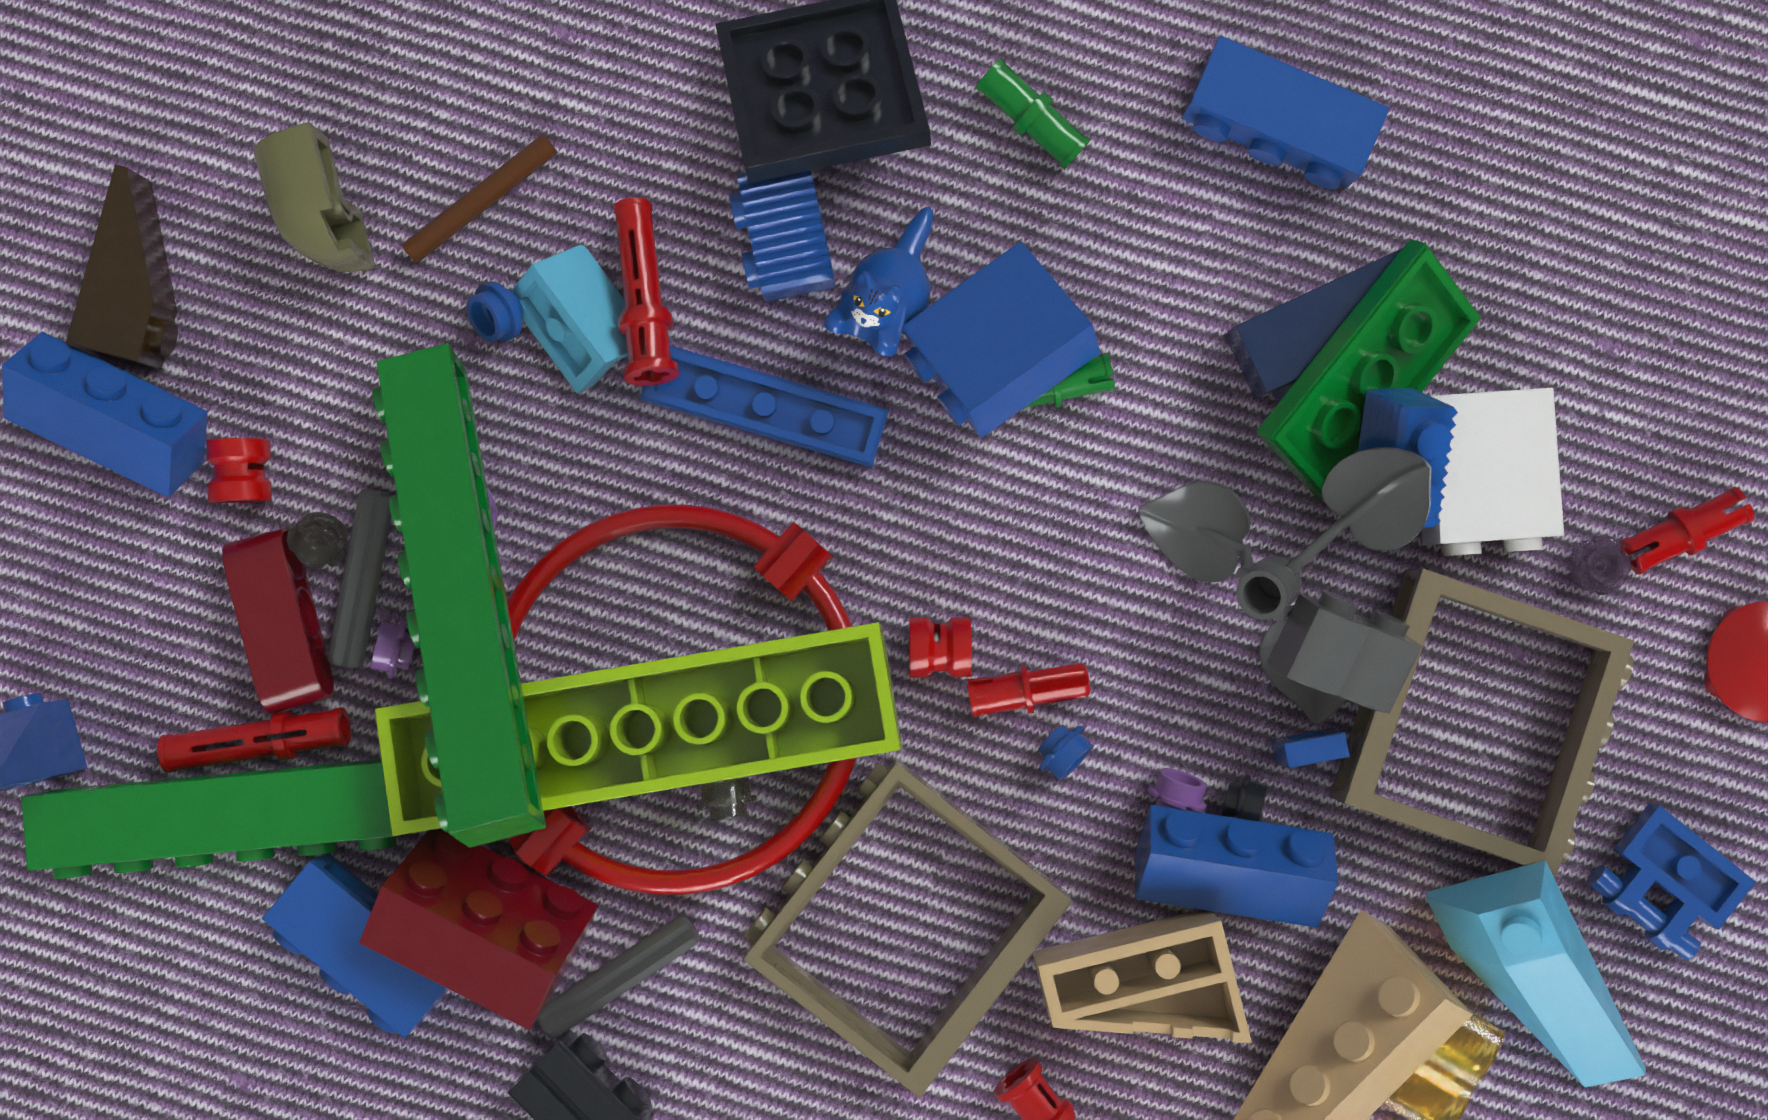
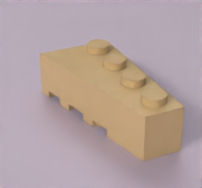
M1361 909L1233 1120H1367L1473 1014L1390 926Z

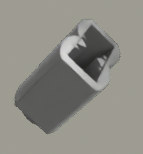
M1323 591L1319 600L1299 594L1267 662L1284 676L1298 683L1328 694L1343 697L1364 707L1390 714L1423 647L1406 636L1410 626L1378 610L1373 611L1370 619L1357 615L1356 612L1359 607L1356 604L1328 591Z

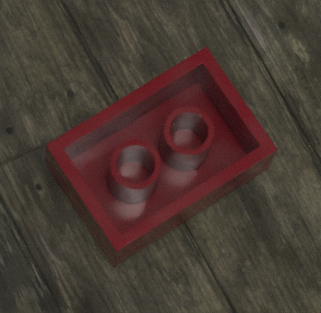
M442 828L429 830L381 886L359 944L530 1030L574 960L599 905L580 896L575 890L566 886H560L525 868L514 859L505 858L482 845L469 848L450 835L449 831L445 832Z

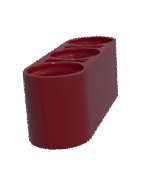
M285 527L224 544L222 549L224 571L254 687L262 707L267 713L272 714L331 698L334 692L332 670L327 659L328 655L302 554L291 530Z

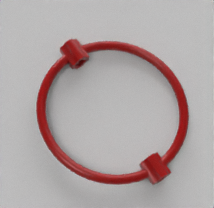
M694 505L640 507L610 515L585 526L549 550L527 572L507 600L513 639L515 641L525 617L544 589L566 567L584 554L617 538L642 531L692 529L729 537L762 553L763 556L753 567L788 599L794 602L805 591L817 608L828 631L852 627L848 614L837 594L821 574V571L833 559V556L794 521L779 536L764 526L739 515ZM857 758L829 762L817 788L799 813L767 841L745 854L702 868L685 870L649 869L618 862L594 852L580 843L591 828L572 806L545 810L546 828L513 836L508 842L514 848L515 853L528 866L538 870L545 876L550 875L564 861L585 875L630 891L657 895H684L708 892L754 877L774 866L796 850L820 826L833 809L848 782Z

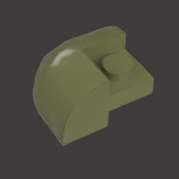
M310 122L275 132L260 140L253 149L268 210L282 238L303 256L321 266L338 272H357L376 268L362 212L343 197L328 137Z

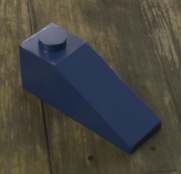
M1402 249L1240 323L1224 334L1254 399L1272 392L1276 402L1281 401Z

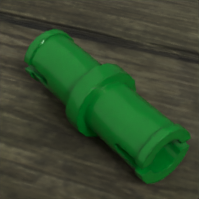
M1000 58L986 72L975 88L986 95L1016 123L1013 129L1020 136L1027 133L1055 158L1065 170L1091 139L1087 136L1085 137L1050 105L1054 100L1045 91L1039 95Z

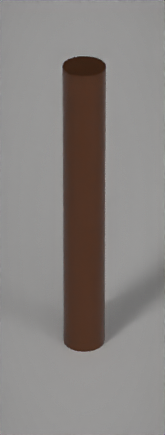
M541 134L402 243V248L418 264L558 154V151L547 137Z

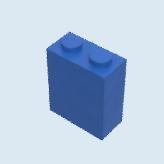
M1022 241L909 320L902 329L911 346V349L905 352L904 356L914 372L924 384L934 378L943 390L937 398L953 422L959 427L967 421L980 438L986 436L1101 353L1093 324Z

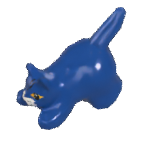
M930 207L922 208L916 214L894 247L880 249L865 256L851 273V281L841 292L840 304L830 312L823 322V326L828 331L859 337L868 342L875 352L883 356L891 357L896 354L901 334L905 335L902 330L904 324L928 308L927 305L932 286L920 261V255L930 234L934 216Z

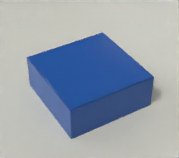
M1333 728L1271 739L1275 762L1287 768L1350 757L1345 732Z

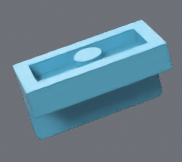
M578 245L532 264L511 290L522 305L523 321L577 394L593 387L615 362L628 356L626 336L620 333L618 328L620 314L626 309L625 299L584 245Z

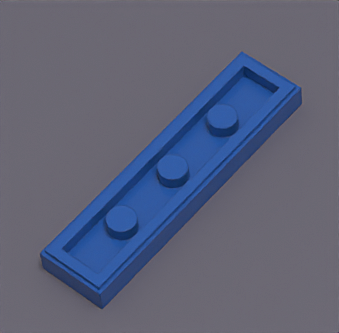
M671 345V360L678 363L679 376L668 383L643 386L640 400L870 469L873 467L889 413V409Z

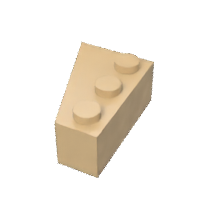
M1197 910L1035 950L1032 953L1046 1011L1053 1028L1133 1034V1031L1171 1034L1175 1038L1193 1039V1036L1230 1039L1232 1042L1252 1044L1222 921L1212 911Z

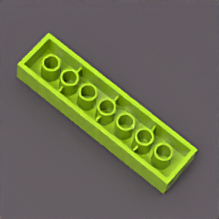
M879 622L521 684L543 811L903 749L883 627ZM422 701L375 709L392 836L441 828L435 810V794L442 791L439 768L436 769L431 764L425 744V732L433 729L430 707H425Z

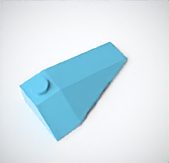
M1546 860L1427 892L1426 899L1450 948L1584 1087L1646 1075V1067Z

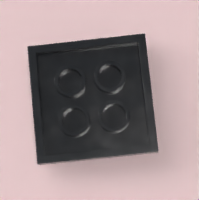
M826 0L715 24L748 184L931 145L930 128L897 0Z

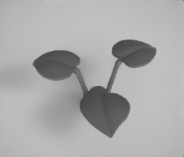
M1392 447L1370 448L1355 452L1334 466L1327 475L1322 487V497L1326 505L1337 515L1341 516V518L1292 561L1279 556H1270L1262 559L1255 566L1253 565L1251 549L1240 543L1250 530L1249 512L1240 497L1230 488L1212 481L1188 483L1145 503L1139 509L1140 517L1152 540L1175 566L1190 577L1205 582L1224 581L1235 572L1238 556L1240 557L1241 567L1237 570V576L1241 580L1236 591L1240 607L1253 618L1260 620L1274 618L1277 620L1266 631L1260 643L1259 653L1263 669L1274 686L1294 702L1314 725H1319L1326 721L1347 699L1313 689L1287 678L1267 662L1293 608L1289 604L1300 592L1302 581L1299 571L1349 526L1352 535L1361 545L1378 551H1392L1404 547L1421 532L1430 512L1431 466L1426 459L1410 451Z

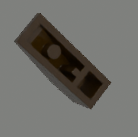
M115 164L66 343L162 369L165 357L172 353L177 342L178 327L175 323L177 307L152 181L127 167Z

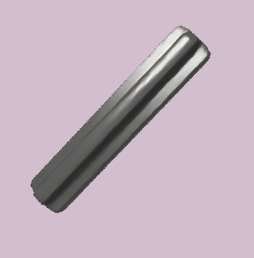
M363 489L358 495L327 656L328 662L336 666L357 668L361 667L364 663L392 518L389 507V497L391 494L387 492Z
M685 914L677 916L547 1002L537 1018L545 1034L550 1038H557L694 947L700 937L693 922Z

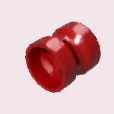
M219 438L206 441L207 460L214 465V478L207 484L208 502L261 503L272 501L271 482L265 477L264 465L271 459L270 440L259 438Z
M909 617L910 678H928L934 671H946L952 677H971L972 633L970 617H951L946 623H933L928 617Z

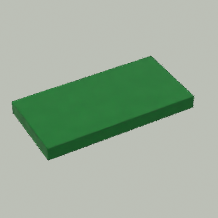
M1413 239L1407 242L1256 431L1309 491L1322 502H1324L1322 487L1332 468L1342 459L1358 452L1366 391L1368 389L1413 388L1423 392L1481 319L1480 315L1426 243Z

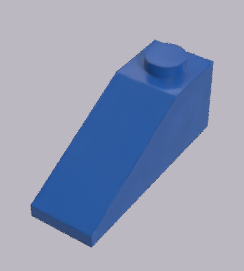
M40 692L2 702L5 713L0 714V792L33 785L88 769L68 699L44 702Z

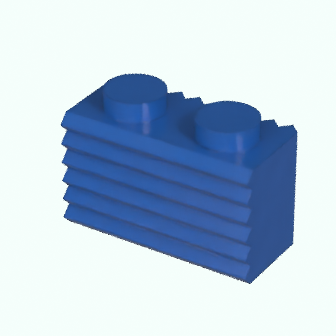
M811 171L749 184L746 172L736 174L740 192L730 193L729 200L736 230L748 228L753 251L741 253L749 289L761 287L765 302H772L836 287Z
M1413 388L1368 389L1366 391L1358 451L1378 447H1392L1410 451L1426 459L1431 466L1430 512L1423 528L1435 527L1441 521L1437 514L1442 510L1440 504L1441 500L1445 497L1440 491L1447 486L1442 479L1448 474L1444 467L1450 462L1446 455L1452 450L1450 442L1454 436L1450 431L1456 426L1452 418L1458 412L1453 406Z

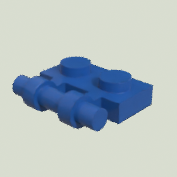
M1649 803L1613 848L1615 853L1631 865L1625 874L1618 877L1604 865H1600L1592 871L1587 880L1591 887L1603 895L1602 903L1618 916L1627 914L1646 929L1645 937L1661 950L1670 948L1683 960H1689L1694 957L1701 946V942L1687 932L1696 918H1699L1707 926L1719 930L1756 883L1755 880L1663 807L1653 803ZM1653 883L1674 899L1666 910H1659L1643 897Z

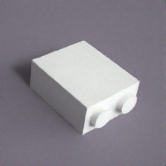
M1553 388L1431 396L1453 406L1458 413L1452 418L1456 426L1450 431L1454 438L1450 442L1452 450L1446 455L1450 460L1444 467L1448 474L1442 479L1447 486L1440 491L1445 497L1441 500L1440 504L1442 510L1437 514L1441 521L1435 527L1423 528L1421 530L1422 546L1443 544L1444 556L1482 554L1481 542L1503 540L1504 552L1543 550V537L1564 536Z

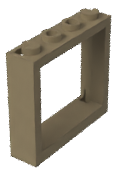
M1405 569L1390 615L1408 624L1410 627L1406 636L1422 646L1425 643L1439 598L1441 597L1594 649L1529 846L1374 794L1421 651L1390 714L1362 705L1359 706L1347 742L1350 757L1342 758L1329 797L1355 808L1525 866L1546 860L1552 874L1557 876L1560 864H1564L1568 860L1574 848L1575 832L1572 828L1579 807L1588 801L1594 788L1595 775L1592 772L1598 750L1608 742L1613 731L1614 716L1611 710L1617 692L1627 684L1632 674L1634 661L1630 653L1634 640L1426 569Z
M895 758L888 768L877 763L857 789V792L864 799L849 817L843 811H840L819 838L826 845V848L816 861L811 865L805 859H802L781 887L789 895L777 911L773 913L765 907L744 934V937L751 944L748 946L743 960L920 1098L1069 907L1072 899L1061 886L904 763ZM899 786L1035 892L911 1053L775 946Z

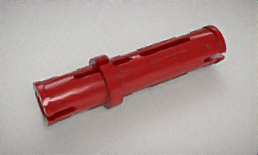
M344 707L295 716L287 710L272 714L269 720L220 726L176 735H162L158 740L157 755L160 766L165 773L275 755L279 760L283 761L296 758L301 751L336 745H349L351 741V724ZM298 730L307 731V734L304 736L272 741L266 739L267 735ZM240 739L244 742L240 746L205 750V745Z

